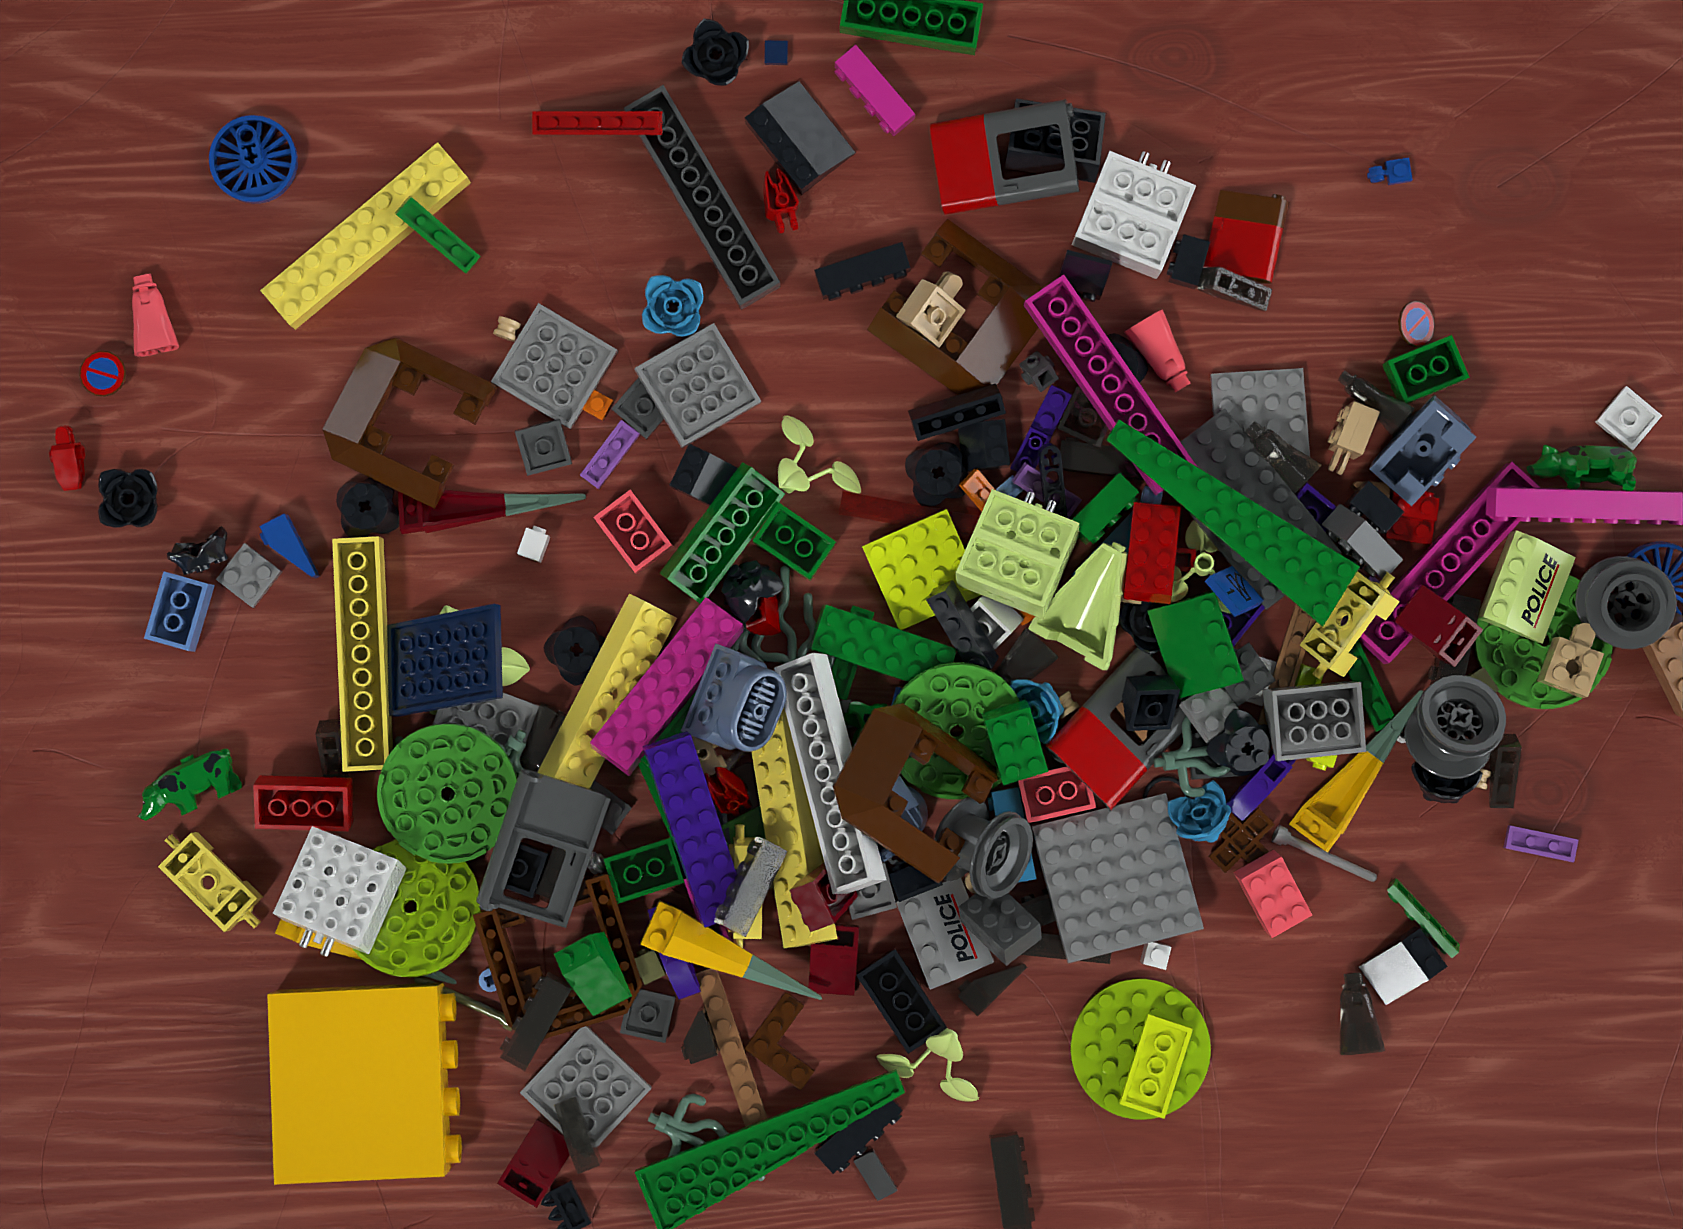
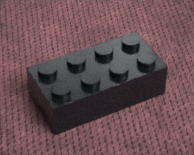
M895 947L856 973V976L908 1054L923 1045L928 1037L937 1035L947 1028L945 1022Z

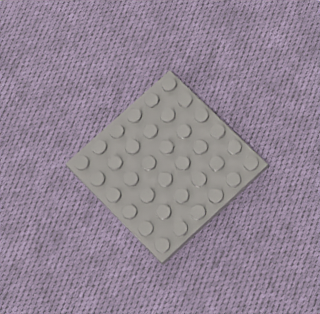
M1166 793L1116 805L1111 811L1104 808L1031 827L1068 964L1204 929L1180 841L1176 834V827L1168 814V798Z

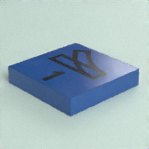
M1233 566L1210 575L1205 581L1234 617L1258 607L1264 601Z

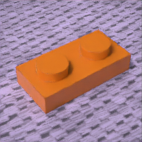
M973 469L959 484L982 512L994 487L978 469Z

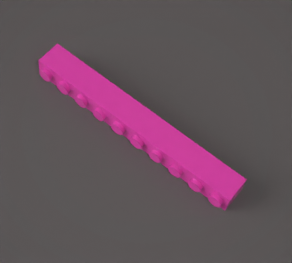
M1487 487L1486 515L1494 516L1495 521H1508L1509 517H1516V521L1530 522L1531 517H1538L1539 522H1552L1553 518H1560V522L1574 523L1575 518H1582L1583 523H1596V519H1604V523L1617 524L1618 519H1625L1627 524H1640V520H1647V524L1660 525L1662 520H1669L1671 525H1683V492Z

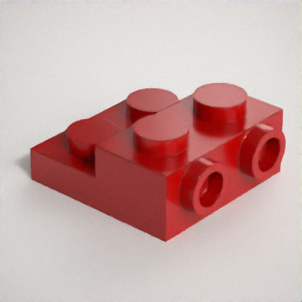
M1396 492L1390 493V500L1401 508L1404 513L1385 533L1384 539L1432 545L1434 523L1437 521L1440 498H1435L1432 492H1425L1411 506Z

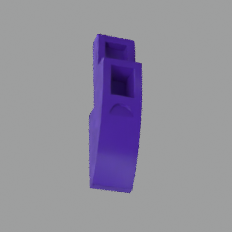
M1051 384L1010 469L1018 472L1024 462L1036 469L1039 463L1038 451L1043 444L1049 443L1072 396L1071 393Z
M1272 750L1268 754V762L1252 772L1227 801L1226 805L1230 806L1231 813L1240 821H1243L1293 768L1292 765L1297 759L1276 761L1274 751Z
M656 907L648 910L650 920ZM659 953L678 999L681 1000L701 992L693 963Z

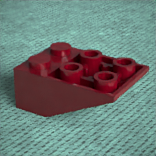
M1423 584L1420 585L1393 621L1439 660L1454 667L1483 631L1468 616Z
M835 924L837 939L811 944L808 988L816 993L854 996L859 926Z
M537 1119L497 1184L537 1208L575 1145L566 1136Z

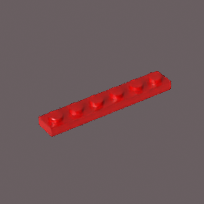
M532 111V135H662V111Z

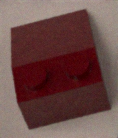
M825 862L797 881L789 890L791 899L797 905L802 914V920L808 926L810 932L835 924L858 897L856 891L847 894L832 893Z

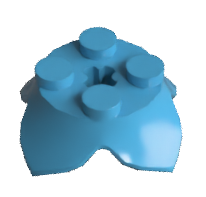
M664 275L650 277L645 288L647 306L642 312L644 327L657 334L672 333L680 337L694 334L700 324L699 309L704 298L701 283L692 279L674 281ZM672 302L674 305L676 303L679 304L677 307L678 311L675 313L668 311L670 309L669 304Z
M1023 679L1011 681L1010 686L1020 701L1026 700L1030 706L1039 741L1043 744H1048L1056 733L1060 716L1064 714V707L1061 705L1058 695L1054 692L1051 684L1047 682L1041 684Z
M1214 780L1202 786L1205 794L1201 797H1196L1195 799L1178 797L1168 801V814L1172 822L1178 827L1176 829L1178 836L1194 841H1207L1211 843L1218 839L1219 834L1226 827L1231 808L1229 805H1226L1224 792Z

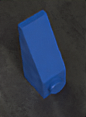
M282 514L259 526L262 530L260 537L266 546L269 545L313 578L320 577L289 515Z

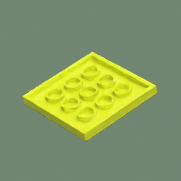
M947 509L862 546L900 630L935 616L926 599L934 588L951 580L954 581L966 602L980 596L978 593L957 585L956 570L965 549Z

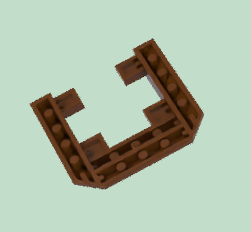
M947 219L935 232V235L921 255L940 268L953 251L989 277L977 295L993 306V311L969 344L951 331L940 348H937L896 317L907 299L894 290L882 308L877 312L867 331L956 395H960L995 383L997 385L1039 328L1023 305L1025 300L1041 290V286Z
M393 338L364 349L322 430L332 460L435 509L445 490L444 485L454 465L432 454L421 474L383 456L393 436L374 427L375 421L393 387L414 396L425 377L461 394L462 397L453 414L476 425L484 407H488L498 386L402 340Z
M904 703L873 709L833 785L841 817L935 882L940 883L960 859L958 855L966 840L946 827L942 829L937 841H935L901 818L909 801L892 791V788L909 756L925 765L929 762L934 752L969 776L962 792L981 804L985 802L993 783L998 781L997 769L994 765Z
M608 873L584 878L573 907L592 902L600 930L605 932L632 997L596 1016L590 1013L566 979L547 985L541 965L519 971L506 928L526 922L525 915L502 908L493 909V911L482 910L473 914L509 1027L536 1041H540L628 1013L642 986V980Z

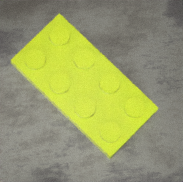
M1147 1014L1119 1104L1165 1119L1193 1031L1192 1028Z

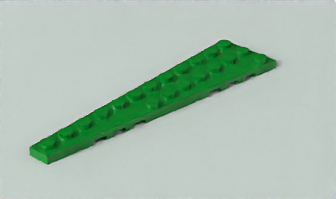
M1117 420L1106 441L1129 461L1134 463L1143 473L1148 475L1159 487L1171 495L1226 545L1260 572L1270 583L1282 591L1285 596L1297 604L1321 627L1325 625L1360 566L1123 421Z
M897 1069L636 1169L635 1175L657 1229H674L680 1226L686 1220L702 1213L713 1204L719 1203L735 1191L748 1186L749 1183L758 1180L804 1153L808 1148L819 1142L821 1143L837 1131L843 1130L854 1121L865 1117L871 1111L904 1094L905 1089Z

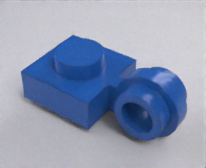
M1409 158L1386 161V170H1383L1382 166H1375L1369 168V173H1367V178L1370 179L1371 183L1384 181L1386 176L1388 185L1407 183L1413 180Z

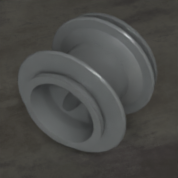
M1615 556L1599 561L1583 575L1577 587L1575 605L1580 622L1589 623L1596 633V638L1614 647L1638 649L1653 644L1668 631L1675 617L1677 599L1671 581L1658 567L1636 558ZM1632 582V588L1626 590L1625 584ZM1639 593L1644 595V599L1641 602L1636 600ZM1616 598H1618V599H1619V598H1621V599L1624 598V599H1626L1627 601H1629L1630 603H1629V604H1627V603H1626V604H1621V603H1619L1618 601H1616L1615 599H1616ZM1608 601L1610 602V608H1609V609H1607V602H1608ZM1634 609H1637L1639 612L1636 618L1631 617V612ZM1617 613L1622 615V619L1619 622L1615 620Z
M1463 675L1443 677L1431 684L1423 692L1417 708L1405 725L1404 736L1407 748L1415 761L1432 774L1450 779L1469 777L1485 766L1491 751L1502 740L1506 726L1505 708L1495 691L1480 680Z
M971 797L961 800L944 816L934 838L937 841L942 829L947 827L966 840L958 855L960 859L943 879L954 881L970 872V881L977 894L991 898L1002 897L1015 887L1028 865L1033 843L1031 827L1025 819L1011 811L1003 812L990 821L989 811L985 802L979 804Z

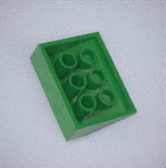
M1212 590L1147 610L1168 675H1170L1180 689L1178 699L1244 681L1217 595Z

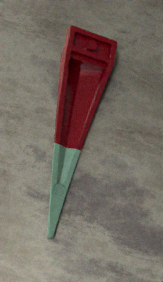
M444 490L434 509L398 491L401 534L423 531L431 533L584 500L586 495L500 494Z

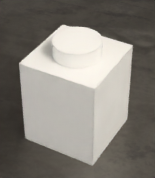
M533 526L532 529L526 527L517 554L541 563L550 540V536L546 535L547 530L537 526Z
M1158 942L1144 944L1140 962L1166 970L1171 946Z

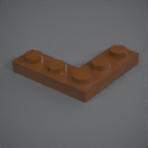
M785 992L749 1041L745 1050L795 1087L802 1090L815 1070L779 1045L778 1042L803 1009L804 1004Z

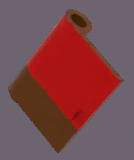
M1220 190L1209 238L1210 245L1203 271L1248 277L1251 281L1257 283L1271 284L1289 202L1285 200L1286 197L1277 194L1267 197Z

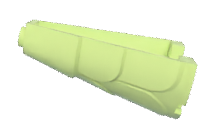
M1113 542L1112 545L1103 543L1075 571L1076 574L1055 594L1044 619L1035 617L1028 629L1045 639L1056 640L1086 656L1085 661L1102 670H1108L1113 657L1116 628L1119 623L1121 595L1124 594L1128 561V553L1125 552L1126 547L1116 542Z

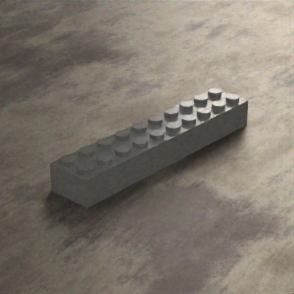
M664 85L624 107V111H662V135L638 136L740 309L746 308L780 288L779 279Z

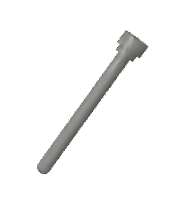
M1278 825L1273 833L1271 842L1280 846L1282 844H1289L1368 881L1374 882L1377 879L1375 873L1292 836L1291 832H1288V829L1281 825Z

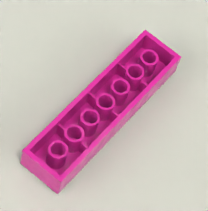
M706 597L591 740L592 749L630 776L641 762V758L645 755L642 746L651 744L658 739L698 689L715 643L731 648L744 632L743 624Z

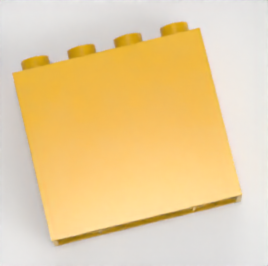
M444 982L276 990L267 994L274 1185L445 1177L451 1170V1163H461L460 1134L450 1135L449 1116H459L460 1093L458 1087L448 1088L447 1070L458 1067V1044L456 1040H446V1022L456 1020L455 993H443Z

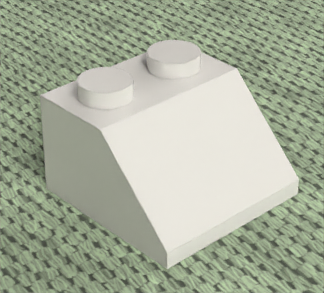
M982 596L970 608L994 649L1024 620L1011 606Z

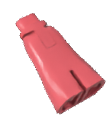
M144 274L133 277L135 284L132 287L134 355L146 357L158 354V350L162 353L177 350L179 344L163 297L157 289V284L153 283L152 275Z
M1163 309L1124 332L1154 372L1163 381H1166L1167 385L1170 384L1175 393L1191 384L1186 376L1188 372L1185 369L1184 359L1173 337Z

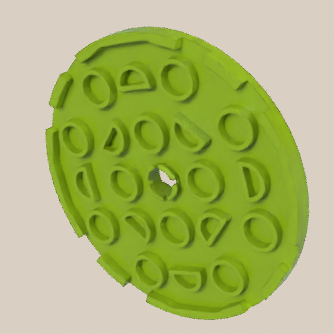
M396 839L374 848V851L397 859L407 869L370 953L366 954L356 949L353 950L364 962L373 968L397 977H420L445 968L465 951L477 930L473 914L480 912L481 908L479 907L480 904L476 902L479 886L474 873L466 862L437 863L428 861V859L416 854L413 855L404 849ZM409 901H415L417 904L416 911L412 913L405 911V905Z
M1146 978L1127 979L1110 984L1097 992L1080 1011L1074 1024L1070 1042L1071 1061L1076 1077L1089 1097L1099 1106L1115 1115L1140 1120L1158 1117L1121 1105L1119 1101L1135 1054L1134 1046L1139 1041L1147 1014L1193 1029L1166 1115L1182 1107L1195 1095L1207 1074L1211 1056L1208 1028L1194 1003L1171 985Z

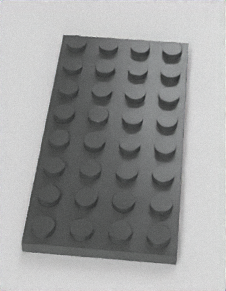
M1225 408L1181 441V444L1198 468L1341 554L1338 547ZM1186 509L1230 566H1233L1262 597L1264 601L1261 604L1266 610L1285 597L1282 591L1270 583L1260 572L1248 564Z

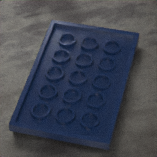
M484 605L387 625L389 716L398 717L503 698L501 605Z

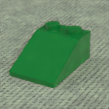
M605 932L590 934L554 954L562 975L593 1016L632 997Z

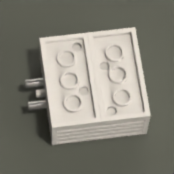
M1109 151L1071 245L1157 279L1162 272L1196 185L1167 174L1171 165L1170 161H1168L1164 172L1163 169L1167 160L1163 161L1160 171L1157 170V165L1150 163L1147 166L1146 162L1150 155L1148 152L1142 164L1145 151L1142 152L1138 162Z
M312 826L273 914L288 923L305 929L299 946L307 948L312 934L316 933L313 941L321 944L324 937L327 938L320 952L321 955H329L334 941L369 954L407 868L395 858Z

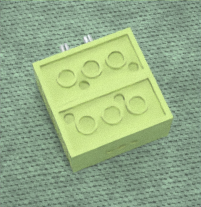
M992 489L956 570L957 585L1044 619L1079 537V523L1053 513L1057 505L1053 500H1049L1046 510L1042 509L1043 506L1038 503L1032 505L1035 497L1033 492L1032 495L1031 492H1028L1025 500L1022 501Z

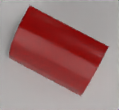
M777 594L770 598H758L756 612L746 622V628L750 632L758 635H775L780 633Z

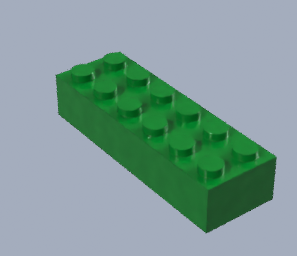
M844 0L840 33L975 56L984 3L966 0Z
M742 462L659 574L701 604L706 597L708 598L785 493L754 468Z
M826 604L822 605L808 647L810 650L827 654L828 656L905 682H909L921 672L934 666L953 663L957 652L953 647Z

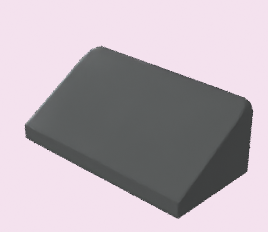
M874 1149L853 1160L877 1201L898 1191Z

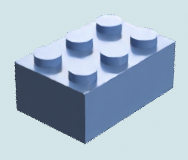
M164 571L144 639L195 652L215 585Z

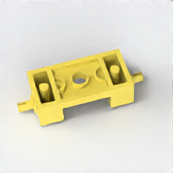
M1357 571L1325 625L1321 627L1317 622L1300 644L1302 648L1320 662L1312 673L1315 677L1321 679L1327 669L1343 677L1347 674L1358 659L1349 652L1376 615L1387 620L1400 602L1387 590L1388 586L1395 579L1394 576L1386 572L1380 583H1377ZM1348 615V622L1341 626L1342 618Z
M737 824L735 825L733 844H729V852L735 869H747L748 885H751V890H747V907L749 912L728 919V932H733L734 943L743 948V939H762L763 844L761 837H744L745 825Z
M198 832L190 833L181 843L173 834L166 838L165 842L174 851L158 867L224 932L232 930L238 922L244 919L253 929L261 923L251 912L263 896L248 881H242L212 852L214 848ZM207 875L213 877L215 881L211 889H207L203 885V879Z

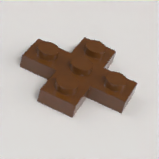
M1256 808L1242 823L1230 813L1226 827L1219 834L1224 841L1208 857L1224 873L1240 858L1249 864L1269 852L1259 840L1275 824L1259 808Z

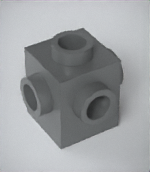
M1038 351L1028 356L1019 364L1023 371L1021 374L1023 380L1027 385L1032 384L1040 392L1059 379L1053 369L1055 365L1047 355L1043 357Z

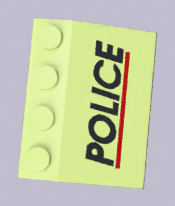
M1517 530L1510 532L1477 619L1543 644L1576 557Z

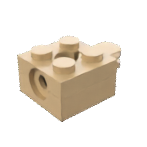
M944 272L936 284L922 279L896 317L928 342L940 348L965 312V309L953 300L963 285L962 279L950 272Z
M1355 401L1348 406L1345 405L1344 409H1340L1336 418L1339 424L1335 430L1331 431L1328 438V443H1331L1329 450L1334 451L1328 470L1334 471L1342 455L1336 472L1342 475L1349 458L1354 460L1363 455L1380 411Z
M1589 623L1576 624L1573 627L1569 640L1562 637L1552 639L1537 679L1538 682L1579 698L1589 696L1604 653L1591 649L1596 633Z

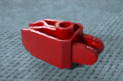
M779 168L776 169L777 184L772 182L768 171H766L763 182L766 218L775 221L779 234L785 231L782 220L784 218L789 219L792 230H798L795 213L798 209L799 200L787 176Z
M69 425L56 428V445L51 446L49 450V457L54 466L56 480L64 491L81 489L85 478V449L81 442L75 443L73 428L69 427Z
M715 767L717 777H712L708 773L704 774L711 797L721 813L731 812L734 816H737L741 805L746 809L752 807L743 780L728 769Z

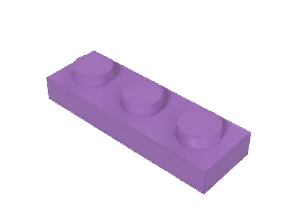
M621 420L580 476L597 489H600L640 436V433Z
M1024 462L1012 482L1023 490L1031 492V495L1033 492L1035 497L1043 502L1040 471ZM1046 476V481H1047V482H1049V483L1055 482V481H1053L1052 479H1050L1049 477ZM1065 488L1067 516L1069 519L1082 500ZM1057 493L1051 494L1048 502L1053 500V502L1058 503L1060 495Z
M1508 825L1503 848L1574 862L1578 839Z

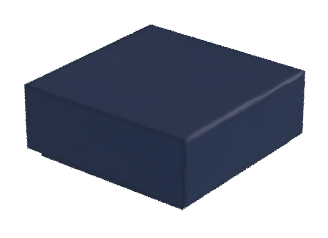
M765 40V65H788V41Z

